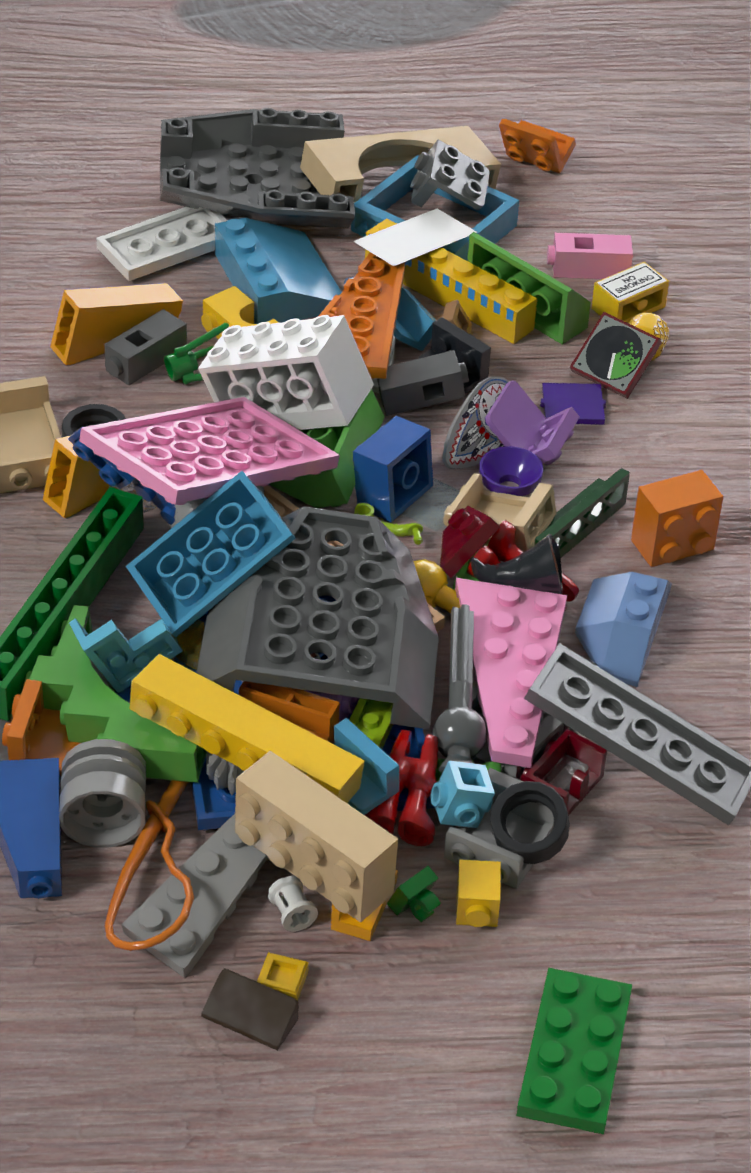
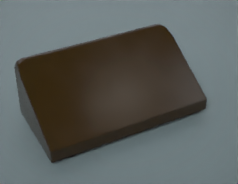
M224 968L213 986L201 1017L278 1051L298 1021L299 1002L293 997Z

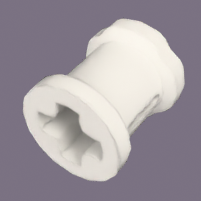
M293 875L275 881L268 890V899L280 910L283 927L287 931L296 932L309 927L316 920L318 911L315 904L306 899L303 893V883Z

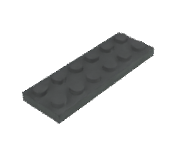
M560 643L524 697L528 702L727 825H730L737 815L751 788V761Z

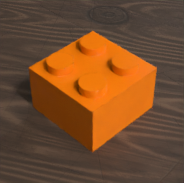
M703 470L639 486L631 541L650 567L671 563L714 550L724 496Z

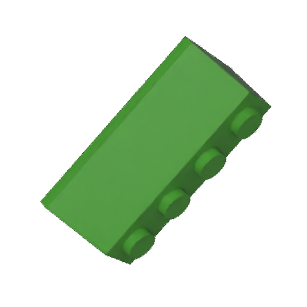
M473 232L469 235V262L537 298L535 329L563 345L588 328L591 306L589 300L479 234Z
M370 390L348 426L299 430L339 454L337 468L321 471L320 474L316 475L308 474L295 477L294 480L272 482L270 485L315 508L338 507L347 504L355 487L353 451L379 430L385 417L373 390Z

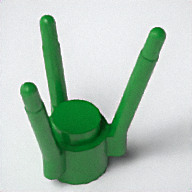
M224 323L185 346L174 349V353L164 356L165 368L172 381L182 379L184 385L194 381H204L200 373H193V371L198 370L196 359L206 356L214 346L196 352L191 350L229 328V324Z

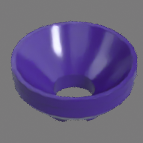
M504 446L490 450L481 458L479 473L482 475L483 485L489 491L523 497L532 493L538 484L541 483L543 464L538 456L529 450L515 446ZM509 481V482H514V483L518 484L519 486H518V487H510V486H504V485H500V484L503 483V482Z

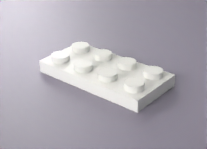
M184 207L96 238L97 249L128 281L214 251L215 223L228 220L213 210L200 207L198 210Z

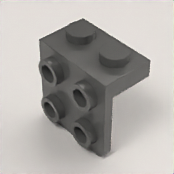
M439 139L427 153L422 152L415 163L417 173L411 182V188H413L412 203L422 208L436 189L440 188L476 210H480L484 206L490 171L483 163L471 159L459 152L454 146L447 145Z

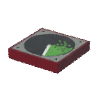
M603 312L569 368L572 372L596 384H601L602 387L628 399L662 342L660 338Z

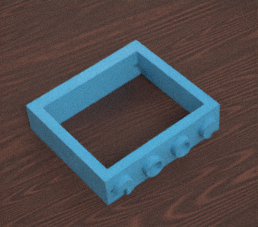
M419 155L354 203L355 218L351 224L352 232L365 237L368 230L386 218L397 224L406 221L385 210L413 189L411 188V182L417 173L415 163ZM489 186L487 187L485 204L480 210L474 209L440 188H437L434 192L487 216L472 229L494 244L517 226L519 200ZM469 236L455 243L445 245L442 248L468 261Z

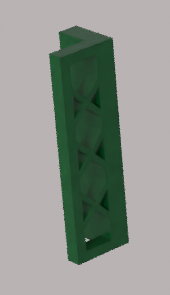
M620 468L606 481L600 478L595 480L556 512L557 514L547 529L535 538L534 545L550 533L558 545L560 557L562 558L626 504L630 472Z

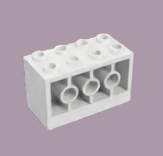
M322 315L308 320L290 319L286 322L273 324L262 322L255 326L247 327L231 326L223 331L220 339L207 353V357L198 367L214 402L245 397L298 430L348 426L374 385L344 315L334 317Z

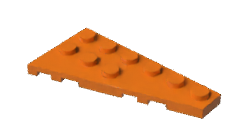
M370 252L359 265L358 273L355 277L346 281L343 292L340 295H335L319 316L328 315L329 317L344 315L371 379H386L406 262L392 266Z

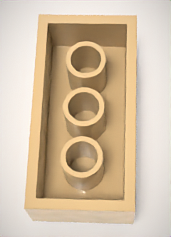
M272 751L266 753L236 778L235 833L245 844L253 845L267 855L277 867L288 870L299 878L305 887L317 891L331 901L337 910L342 913H348L360 923L394 893L398 838Z

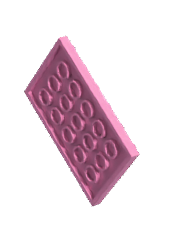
M245 397L81 428L79 439L81 443L92 449L94 454L109 460L116 465L118 470L130 474L139 480L141 485L153 489L165 497L167 502L174 505H184L188 501L201 498L208 499L240 471H243L256 486H267L272 482L294 480L295 477L308 474L316 475L320 474L321 471L337 468L340 456Z

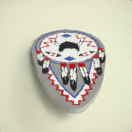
M488 377L479 382L468 395L458 411L444 443L442 458L447 468L463 469L480 464L481 458L487 452L498 447H504V444L490 430L485 417L506 383L510 382L509 380L502 377Z

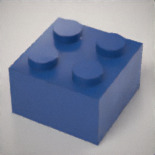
M395 416L353 451L357 504H370L374 508L375 516L392 522L433 487L431 430L429 428Z

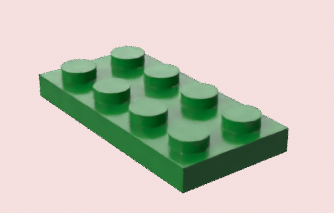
M548 967L516 1116L604 1135L632 984Z

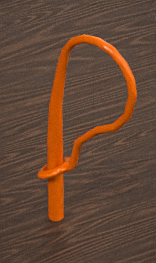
M171 780L158 804L151 800L146 802V809L150 817L121 870L104 925L106 938L116 948L133 951L147 949L160 944L178 932L188 919L194 901V893L190 878L176 867L169 853L176 829L175 824L168 817L189 782ZM162 830L166 833L160 852L171 874L183 883L186 899L181 914L169 928L157 936L136 942L120 940L114 934L113 929L118 910L134 874Z

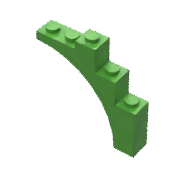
M74 605L69 619L64 620L62 623L61 639L58 646H53L51 656L39 655L33 671L29 670L26 675V679L42 681L44 708L60 711V722L66 726L69 742L84 743L94 739H112L127 743L138 750L146 761V778L198 783L206 758V750L181 736L173 734L170 730L155 722L139 716L136 712L129 709V702L122 699L102 681L92 667L89 657L83 651L69 622L76 618L88 634L92 633L89 606Z

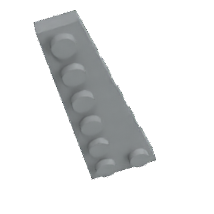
M235 814L178 868L190 878L194 893V901L188 919L178 932L167 940L145 949L184 978L191 972L214 940V933L223 920H228L236 909V902L246 888L250 889L258 878L257 872L267 858H269L253 845L245 844L235 833ZM171 875L122 923L123 933L136 942L157 936L169 928L181 914L186 899L183 883Z

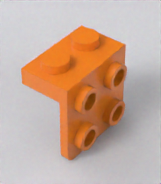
M502 119L499 123L506 155L517 162L525 161L534 164L543 171L551 170L561 173L576 146L575 138L523 120L516 123Z
M26 679L22 693L16 694L12 705L13 719L11 723L6 722L4 725L2 745L8 747L9 760L59 758L60 776H62V761L67 752L80 744V742L68 741L66 726L60 722V711L44 708L42 681Z

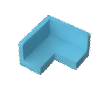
M76 618L69 622L83 651L117 693L129 687L132 680L158 654L172 659L183 651L176 637L162 619L129 640L126 639L112 620L90 634L86 632Z

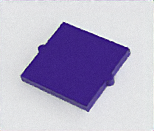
M542 383L543 398L541 399L540 406L544 408V416L546 418L572 407L580 416L576 424L605 425L604 409L606 408V400L602 398L601 384Z

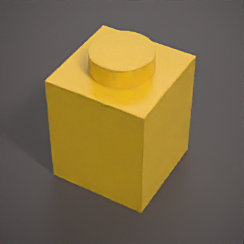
M459 859L456 925L498 927L501 862Z

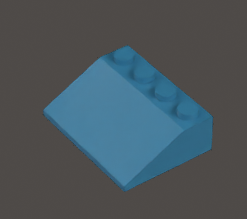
M249 218L230 219L225 222L215 223V256L231 284L254 301V324L268 322L272 319L282 323L290 319L303 320L317 317L335 295L342 293L305 232Z
M240 471L131 561L126 568L168 629L177 637L296 538L263 493L243 471Z

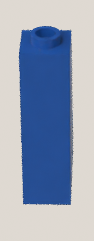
M59 758L0 761V847L20 898L41 899L62 896Z

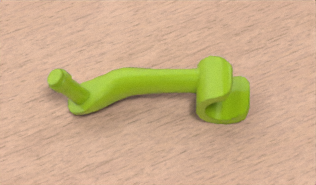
M359 503L355 507L354 514L374 517V508L370 504ZM381 521L395 536H414L413 540L416 545H420L423 542L420 535L423 531L421 524L409 523L398 525Z

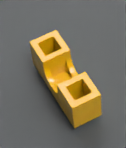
M235 286L203 299L202 325L207 332L224 323H228L229 327L235 325L241 327L255 326L257 324H254V301ZM275 319L268 321L270 324L279 323ZM220 333L219 335H217L216 338H217V339H220V337L222 336V333Z

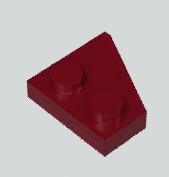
M468 505L465 509L457 510L448 520L449 525L443 530L440 567L450 578L500 528L490 516Z

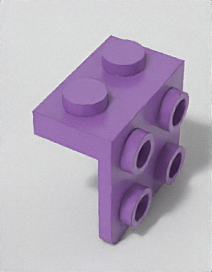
M512 380L504 386L486 415L485 421L504 446H515L529 450L538 456L542 464L550 465L561 456V448L573 435L574 431L572 429L580 416L570 407L546 418L520 385Z

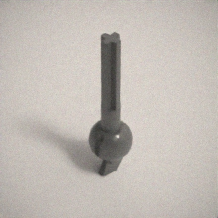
M462 604L461 608L453 607L451 610L449 709H446L437 718L432 735L438 737V751L446 757V760L439 768V771L442 773L448 761L474 764L471 758H474L482 750L487 738V728L483 718L472 709L474 611H470V606Z

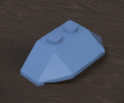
M627 572L597 578L592 582L576 625L575 634L590 659L599 668L625 684L638 687L671 590L672 583L670 581L636 572Z

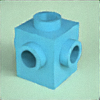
M448 761L439 781L433 785L431 790V803L436 808L440 824L478 828L485 812L490 810L495 795L486 765Z

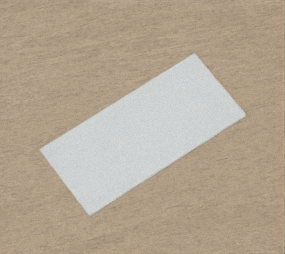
M434 209L353 242L392 266H396L463 239L473 232H477L441 210Z

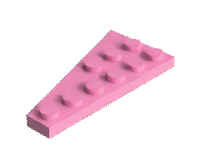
M456 578L455 590L457 598H459L460 608L462 604L470 606V611H474L473 676L474 681L477 683L479 705L482 707L484 722L487 728L486 739L491 761L531 768L543 710L525 700L524 697L557 648L567 595Z

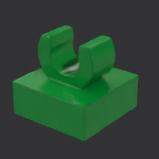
M429 866L425 867L401 884L391 896L387 905L396 916L410 907L415 918L422 923L433 915L434 909L441 904L438 897L430 891L439 879Z

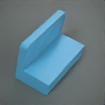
M402 287L394 336L399 341L423 351L432 339V325L436 319L409 290Z
M347 718L334 726L335 745L365 760L360 789L348 802L351 807L365 815L399 792V765Z

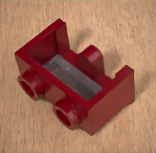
M566 729L556 741L553 739L547 744L542 757L535 764L532 763L531 768H525L520 780L523 782H541L554 788L563 798L569 816L603 778L607 750Z

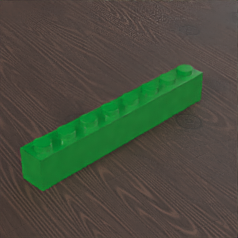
M109 487L0 636V719L9 721L12 717L14 697L16 694L22 693L27 672L29 670L33 671L38 656H51L53 646H58L61 639L62 623L64 620L69 619L73 606L91 605L144 530L142 496Z

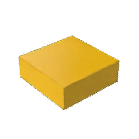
M268 952L257 982L298 1000L309 972V962Z

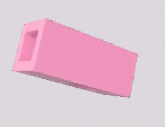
M555 233L554 244L548 245L547 264L553 265V277L604 279L626 270L632 265L631 235Z

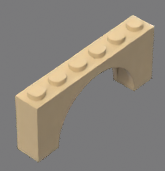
M469 126L305 141L300 168L320 195L343 194L345 196H353L355 203L361 197L364 182L362 174L380 167L404 166L417 155L420 156L422 152L427 153L438 139L447 145L454 146L459 152L471 159L483 163L490 171L488 186L496 189L501 163Z

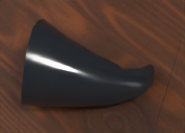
M550 533L519 556L497 565L483 564L477 558H471L473 575L481 582L562 595L561 557L558 545Z

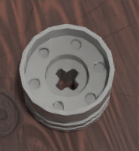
M94 739L80 743L67 752L62 761V792L60 794L59 808L60 827L65 834L76 842L91 847H115L128 843L137 837L145 826L146 761L140 752L127 743L112 739Z

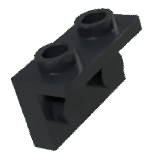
M441 317L434 321L432 325L431 349L420 355L418 359L454 350L458 363L464 362L466 365L469 382L463 383L464 391L467 393L474 389L479 382L489 377L491 347Z

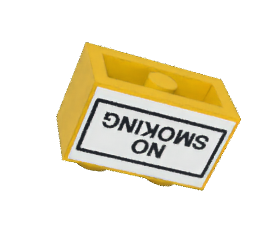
M642 262L595 282L591 309L600 316L603 312H606L629 323L637 314L653 313L666 307L669 281L646 262Z

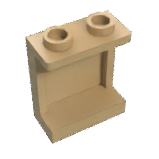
M474 473L466 485L461 487L458 496L452 504L447 506L444 512V525L448 526L450 517L457 510L465 509L468 505L490 516L498 525L504 520L513 524L516 528L515 544L524 552L534 546L535 538L547 529L557 514L553 485L539 483L528 498L487 491L483 487L482 475ZM491 537L488 539V541H487L484 545H487V546H488V543H489Z

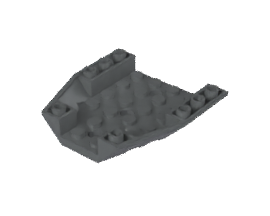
M263 108L261 110L250 109L161 120L160 201L197 210L199 207L216 211V213L223 216L230 214L270 224L349 228L355 218L353 196H345L343 194L320 195L300 168L305 141L344 138L343 114L329 111L322 113H309L303 110L276 111L272 108Z
M305 506L282 517L296 539L208 610L197 674L234 692L236 680L390 702L392 703L390 724L429 729L439 637L410 550L377 517ZM338 541L342 543L343 546L335 547L329 545L327 542ZM331 596L336 601L325 602L319 599V597ZM322 653L328 656V659L317 660L310 655Z

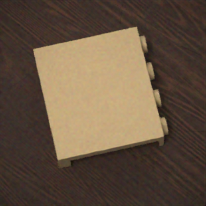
M46 376L0 383V493L45 486L55 439L61 438L49 402Z

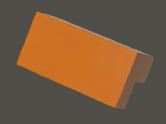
M243 681L239 687V695L332 744L335 743L334 726L339 723L340 702L295 688Z

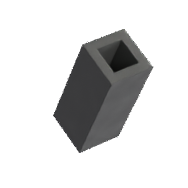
M164 309L105 343L106 371L127 385H131L164 365V356L174 353V349L187 344V324Z
M453 350L388 366L386 379L377 378L386 416L463 398L465 397L463 383L469 382L465 363H458L455 351Z

